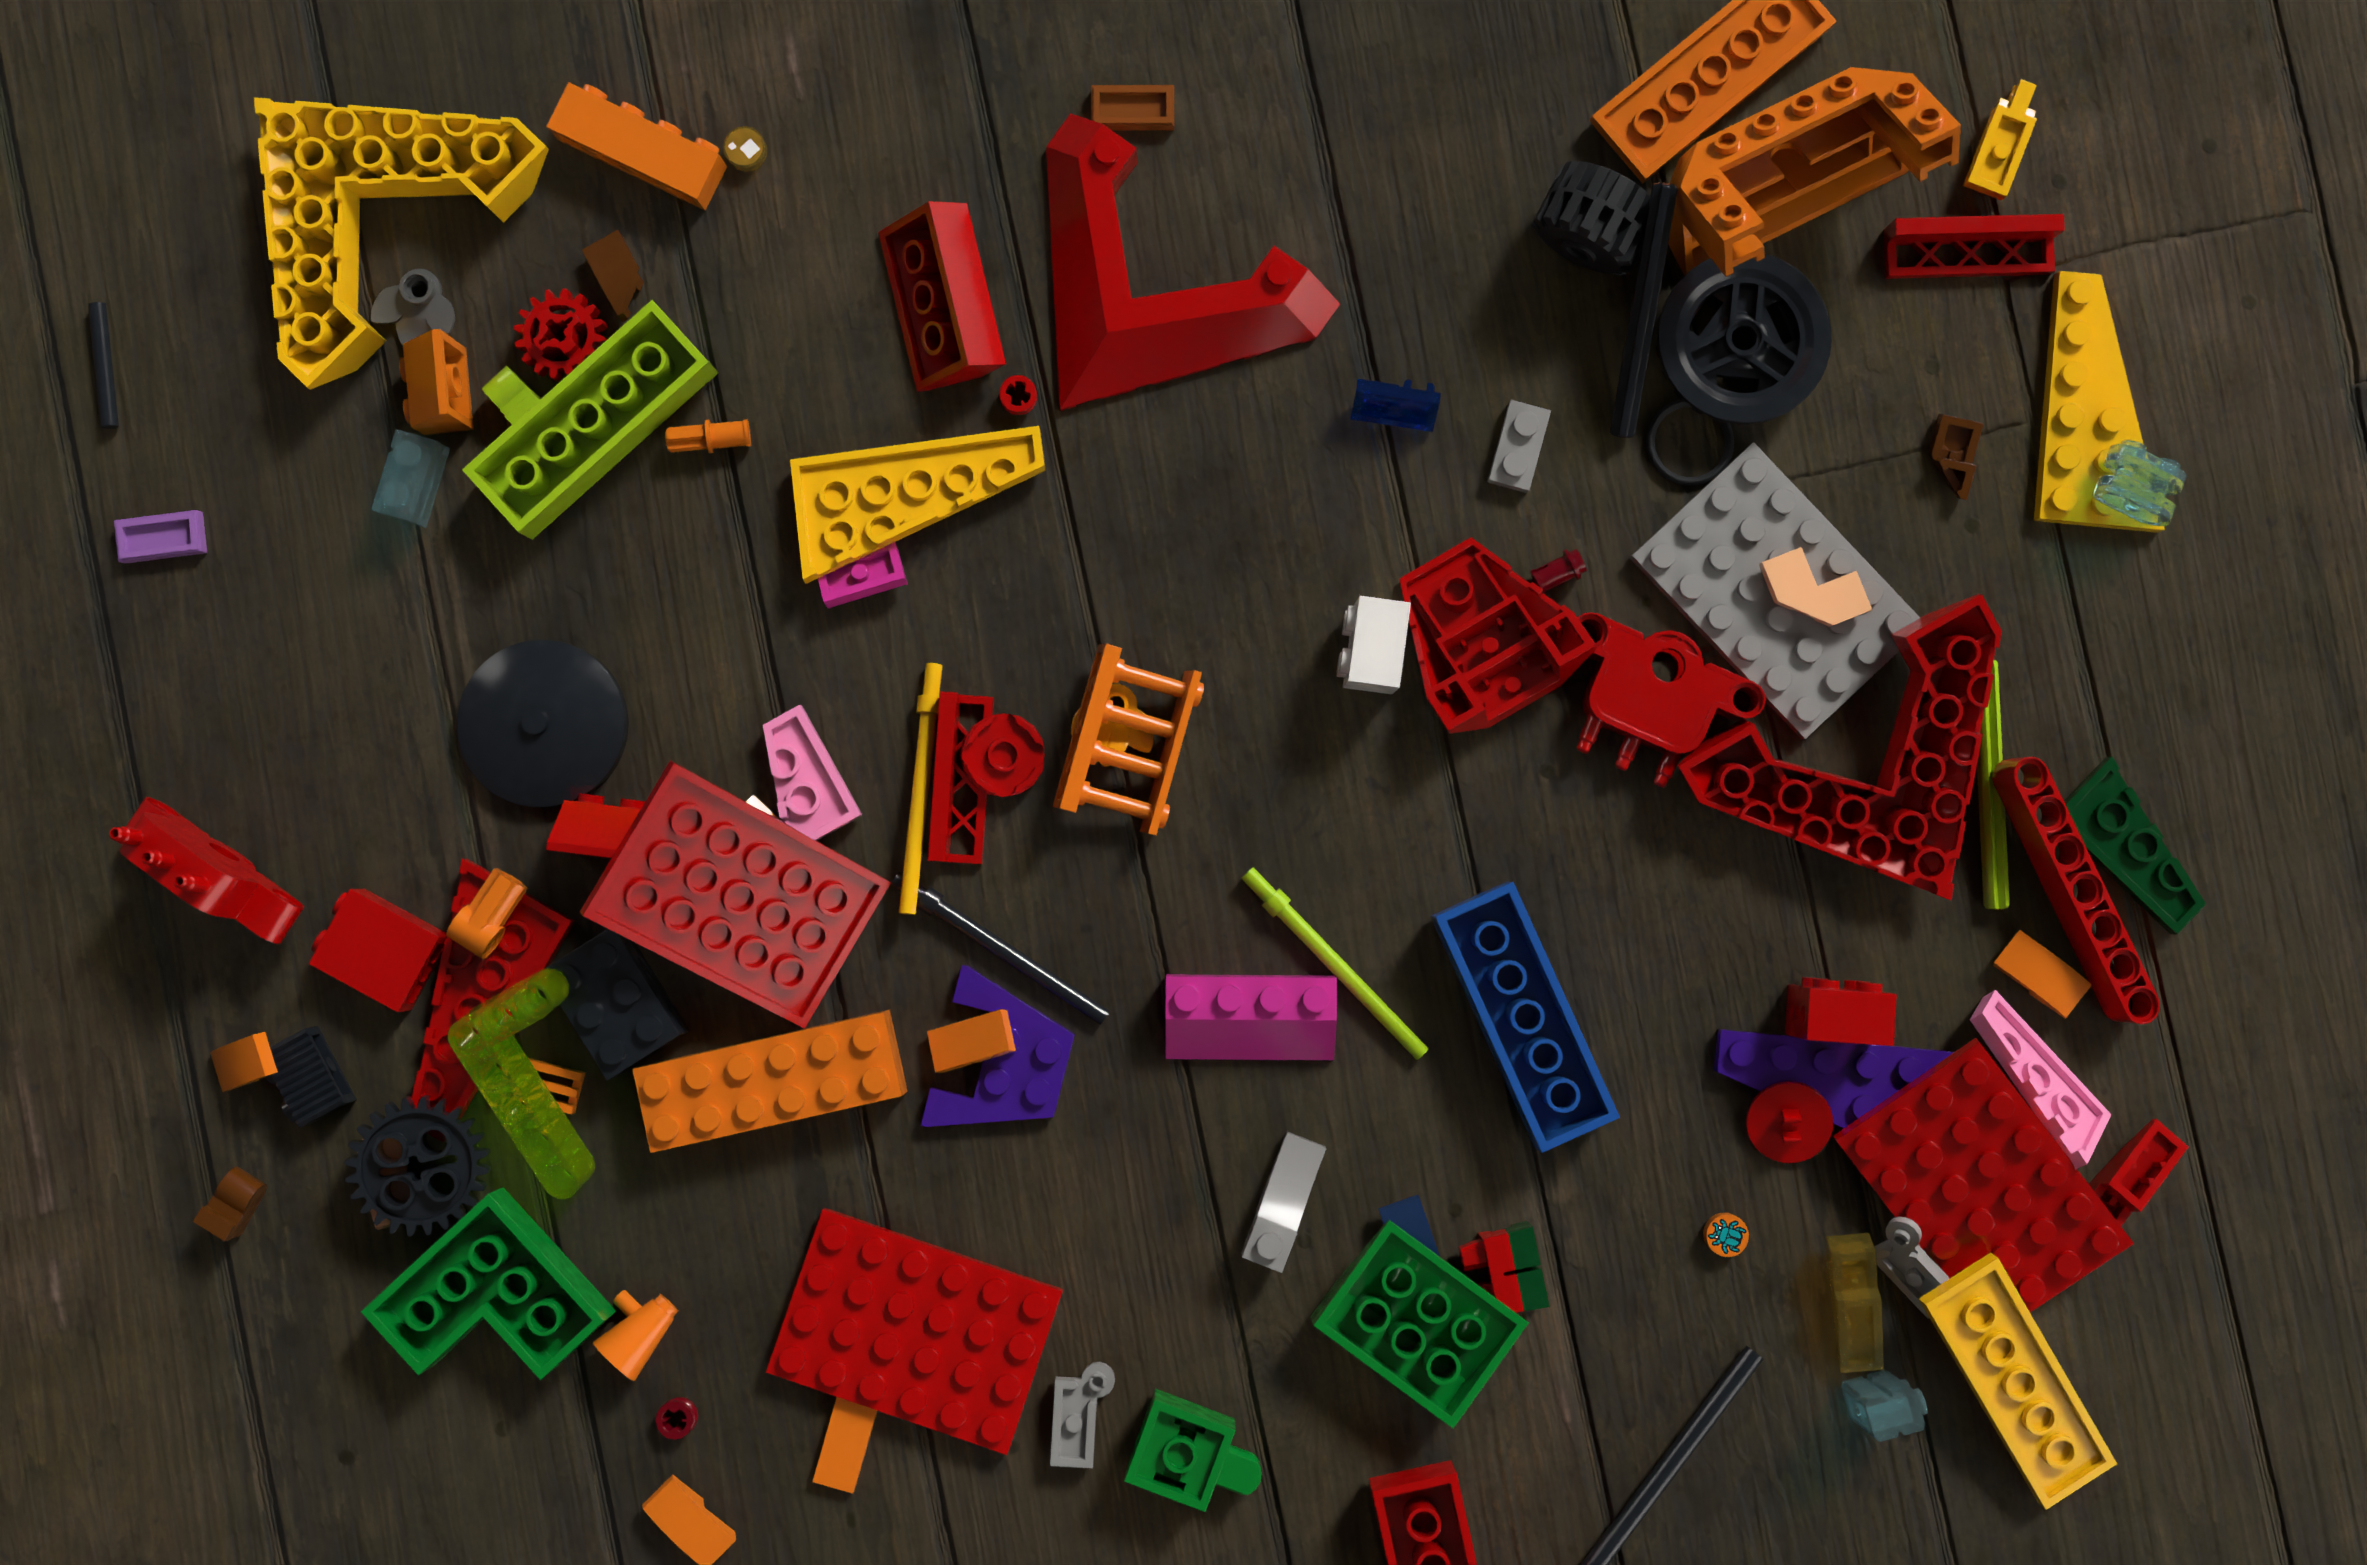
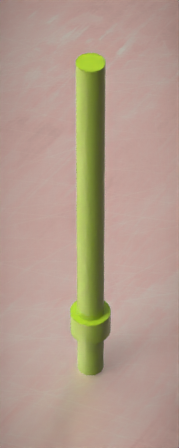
M1254 867L1241 878L1264 902L1261 906L1272 917L1277 915L1416 1060L1428 1051L1429 1048L1289 904L1291 899L1280 888L1275 890Z

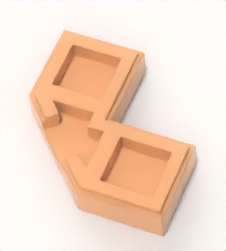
M1802 547L1759 564L1775 604L1802 613L1828 627L1872 610L1857 571L1817 586Z

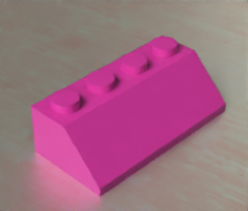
M1166 974V1059L1334 1060L1337 1025V977L1326 975Z

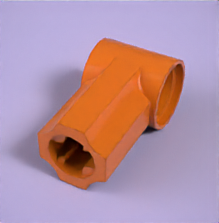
M494 868L472 903L463 907L452 920L446 936L481 959H486L503 938L506 929L503 926L528 887L514 876Z

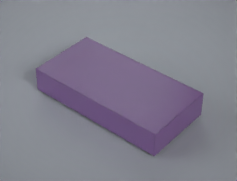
M199 510L114 520L118 562L126 564L207 553L203 512Z

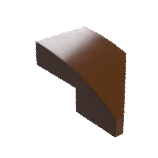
M616 230L582 249V252L617 316L622 322H625L631 314L628 306L634 292L641 291L644 281L638 274L639 266L628 244L619 230Z
M1938 414L1929 456L1956 497L1967 500L1977 465H1973V460L1984 423Z

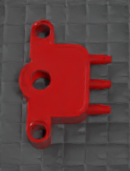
M1588 612L1577 617L1581 623H1589L1594 626L1597 632L1595 641L1597 649L1588 657L1597 661V664L1582 699L1583 710L1587 715V719L1579 735L1580 740L1576 747L1579 752L1589 753L1601 727L1625 737L1615 763V767L1620 770L1626 771L1640 744L1662 753L1663 756L1656 770L1657 774L1653 782L1655 785L1664 788L1669 779L1672 778L1681 755L1696 749L1704 740L1715 714L1729 720L1740 721L1755 717L1761 713L1765 706L1766 698L1761 686L1712 663L1704 665L1702 652L1696 643L1683 633L1667 630L1656 632L1644 639L1642 632L1598 613ZM1657 653L1668 654L1676 663V676L1671 682L1660 680L1653 672L1652 662ZM1737 690L1744 691L1750 698V706L1746 712L1739 711L1734 705L1733 697Z
M145 797L126 827H113L109 832L111 840L122 844L119 851L125 858L180 899L207 914L236 919L253 933L269 942L281 944L304 910V905L266 876L257 872L254 864L245 856L224 843L209 837L199 827L159 800Z

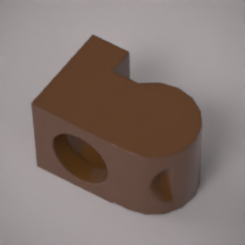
M237 1166L232 1168L223 1177L208 1204L201 1207L193 1222L223 1241L242 1235L266 1192L267 1184Z

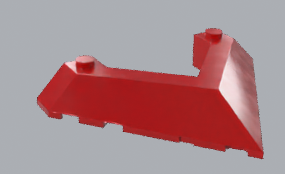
M1071 113L1046 146L1060 411L1100 398L1102 400L1134 391L1136 388L1145 385H1155L1216 368L1223 363L1241 358L1248 359L1276 351L1280 347L1315 340L1339 308L1340 303L1308 268L1275 245L1250 279L1132 298L1115 194L1138 164L1137 148L1104 124Z
M1977 594L1928 613L1891 634L1910 669V675L1877 785L1775 759L1755 724L1746 720H1740L1706 739L1677 766L1697 802L1952 901L1955 885L1952 883L1956 858H1960L1966 826L1964 821L1966 805H1970L1983 736L1980 733L1984 709L1985 707L1988 708L1994 677V674H1991L1995 651L2000 645L2002 630L1983 595Z

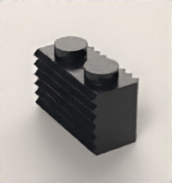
M318 1026L305 1028L270 1047L278 1073L266 1076V1079L280 1090V1094L284 1097V1100L281 1101L283 1112L291 1122H296L299 1128L314 1124L357 1100Z

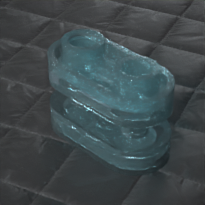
M2124 440L2121 444L2110 446L2104 466L2113 472L2114 476L2104 475L2099 477L2093 497L2099 502L2139 522L2153 526L2169 525L2176 505L2165 497L2166 495H2179L2182 492L2187 474L2180 469L2181 465L2174 460L2154 456L2147 452L2145 445L2139 442Z

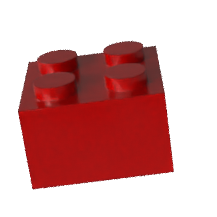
M1802 977L1801 985L1788 984L1785 1035L1812 1041L1894 1046L1897 994L1882 992L1883 984L1844 980L1843 988H1839L1840 981L1812 977Z

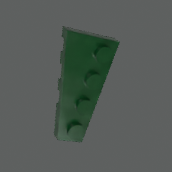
M2113 756L2105 757L2064 802L2092 860L2170 934L2178 935L2201 911L2206 903L2179 860L2173 858L2162 841L2163 835L2156 824H2152L2139 805L2141 801L2133 788L2127 786L2118 772L2120 767Z

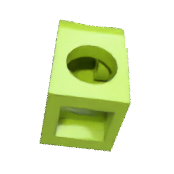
M505 366L482 387L484 393L505 415L504 417L511 424L515 423L541 399L508 366Z

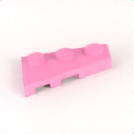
M798 705L763 724L771 774L774 777L779 818L782 822L817 841L862 816L860 809L802 705Z

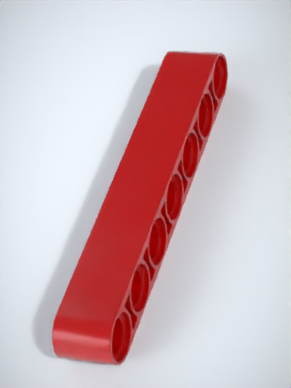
M2037 757L2002 760L1993 771L1992 779L1995 789L2088 981L2092 984L2091 987L2103 1012L2109 1019L2116 1022L2135 1024L2152 1022L2160 1010L2158 995L2048 767ZM2019 769H2021L2024 776L2022 785L2018 780ZM2038 807L2041 809L2042 819L2040 823L2037 820L2036 816ZM2057 845L2060 850V857L2058 860L2055 856V848ZM2075 883L2078 887V895L2076 898L2074 897L2073 893ZM2093 922H2095L2096 924L2095 935H2093L2092 933ZM2112 959L2115 964L2113 973H2111L2110 963ZM2130 998H2132L2133 1002L2131 1011L2128 1007Z

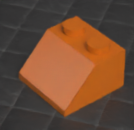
M441 329L430 330L404 343V357H401L399 360V370L402 380L407 383L408 399L403 401V412L411 428L423 435L474 430L466 348Z

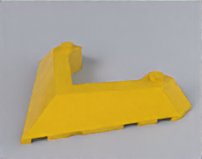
M254 97L255 114L259 116L261 138H258L260 170L265 180V190L262 192L269 260L273 263L274 284L271 285L274 318L278 320L280 342H277L278 359L311 390L357 371L386 342L358 313L360 198L476 195L504 223L533 194L549 151L548 147L518 118L501 117L500 120L478 118L472 114L443 112L442 115L423 114L418 110L348 105V108L334 107L331 103L306 101L283 103L273 102L268 98Z

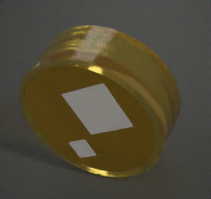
M747 126L737 127L730 131L724 140V154L729 163L737 170L744 172L754 171L765 162L767 145L761 134L754 128Z

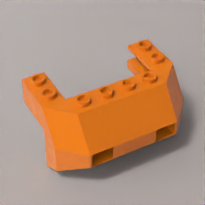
M1850 67L1697 142L1679 158L1669 183L1677 186L1678 191L1668 244L1684 276L1691 269L1711 258L1725 277L1734 273L1733 267L1754 258L1758 262L1764 259L1763 243L1908 173V171L1921 182L1928 178L1929 171L1945 163H1948L1950 166L1959 163L1961 124L1913 73Z

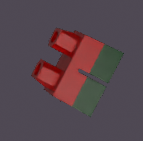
M1528 1221L1511 1224V1227L1496 1231L1479 1232L1478 1240L1458 1246L1463 1270L1468 1271L1485 1267L1488 1281L1476 1284L1514 1312L1550 1307L1543 1272L1539 1266L1541 1263L1534 1229Z

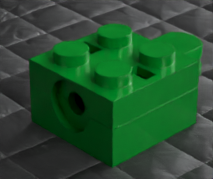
M1155 1388L1126 1466L1124 1482L1206 1512L1215 1485L1240 1495H1249L1259 1486L1262 1471L1260 1460L1254 1453L1230 1445L1236 1431L1235 1418Z

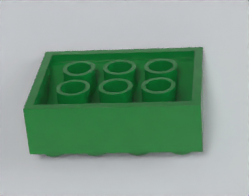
M1389 1219L1336 1280L1310 1316L1314 1327L1453 1429L1529 1324L1527 1320Z

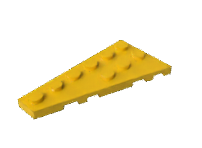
M1033 426L790 459L803 581L807 584L1046 471L1040 427Z

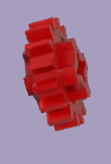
M563 288L559 298L550 289L545 290V301L540 302L535 297H531L530 302L534 308L531 312L520 309L519 314L525 319L524 325H514L513 329L523 336V339L514 343L518 350L527 352L522 357V361L529 367L535 365L534 372L541 377H544L549 372L550 378L555 382H560L563 373L568 375L591 355L598 346H601L607 340L604 336L599 335V332L606 330L608 326L602 319H596L601 311L594 304L587 306L588 299L584 295L579 293L573 300L572 293L568 289ZM557 310H571L565 315L554 313ZM538 326H539V332H538V335L536 336V331H537V328H538ZM563 329L566 338L560 342L557 332ZM587 334V339L583 347L584 336ZM557 356L569 358L566 361H551L548 359L551 358L553 360Z

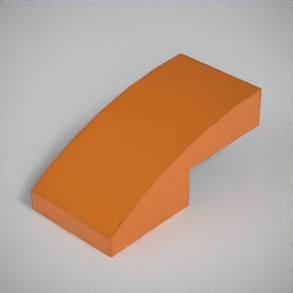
M2021 930L2016 933L1993 964L1998 970L2028 989L2031 996L2065 1019L2092 986L2090 982L2068 964Z
M265 1032L245 1037L210 1052L222 1092L278 1073Z
M674 1475L667 1479L642 1504L643 1510L653 1522L699 1565H712L736 1541L735 1531L707 1510L704 1506V1499Z

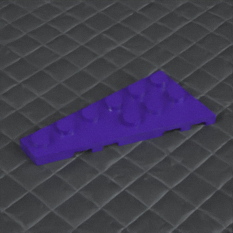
M1717 1029L1714 1071L1758 1091H1762L1772 1084L1784 1081L1807 1084L1819 1091L1827 1100L1832 1111L1833 1124L1845 1128L1954 1052L1901 1046L1812 1041L1787 1035Z

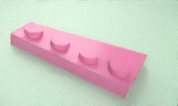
M1996 990L1985 995L1974 1011L1970 1021L2035 1115L2074 1164L2075 1170L2087 1165L2111 1117L2110 1112Z

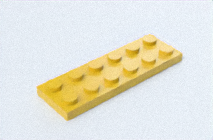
M1990 1252L1919 1298L1920 1303L2031 1492L2045 1510L2117 1465L1998 1257Z

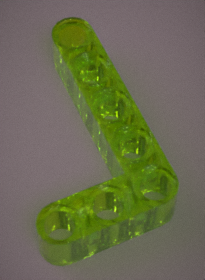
M546 968L470 1010L450 1027L448 1042L544 1189L556 1199H568L593 1175L595 1171L594 1159L513 1036L517 1032L543 1019L561 1004L569 994V984L566 977L555 969ZM538 989L545 994L547 999L539 994ZM505 1008L511 1012L513 1017L508 1015Z

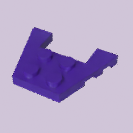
M962 965L952 1002L990 1012L1000 1009L1007 1010L1016 1051L983 1061L974 1097L931 1087L921 1126L932 1127L1053 1118L1075 1034L1012 995L997 983L984 977L972 967Z

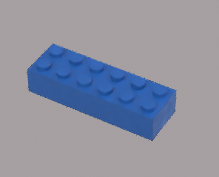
M1504 882L1431 915L1433 924L1534 1147L1543 1153L1620 1118L1514 882Z

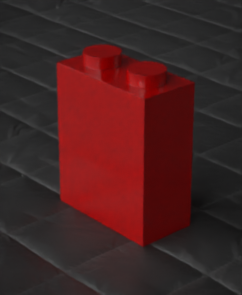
M365 888L349 889L348 893L344 892L336 901L332 910V914L335 916L328 929H324L316 937L311 948L314 955L309 964L396 1012L412 1010L441 958L444 941L448 938L446 932Z

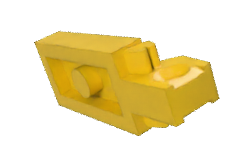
M2021 79L2016 86L2012 87L2007 100L2003 98L1998 100L1996 106L1991 111L1965 178L1964 187L2001 201L2007 197L2037 121V118H2034L2036 111L2028 108L2037 85Z

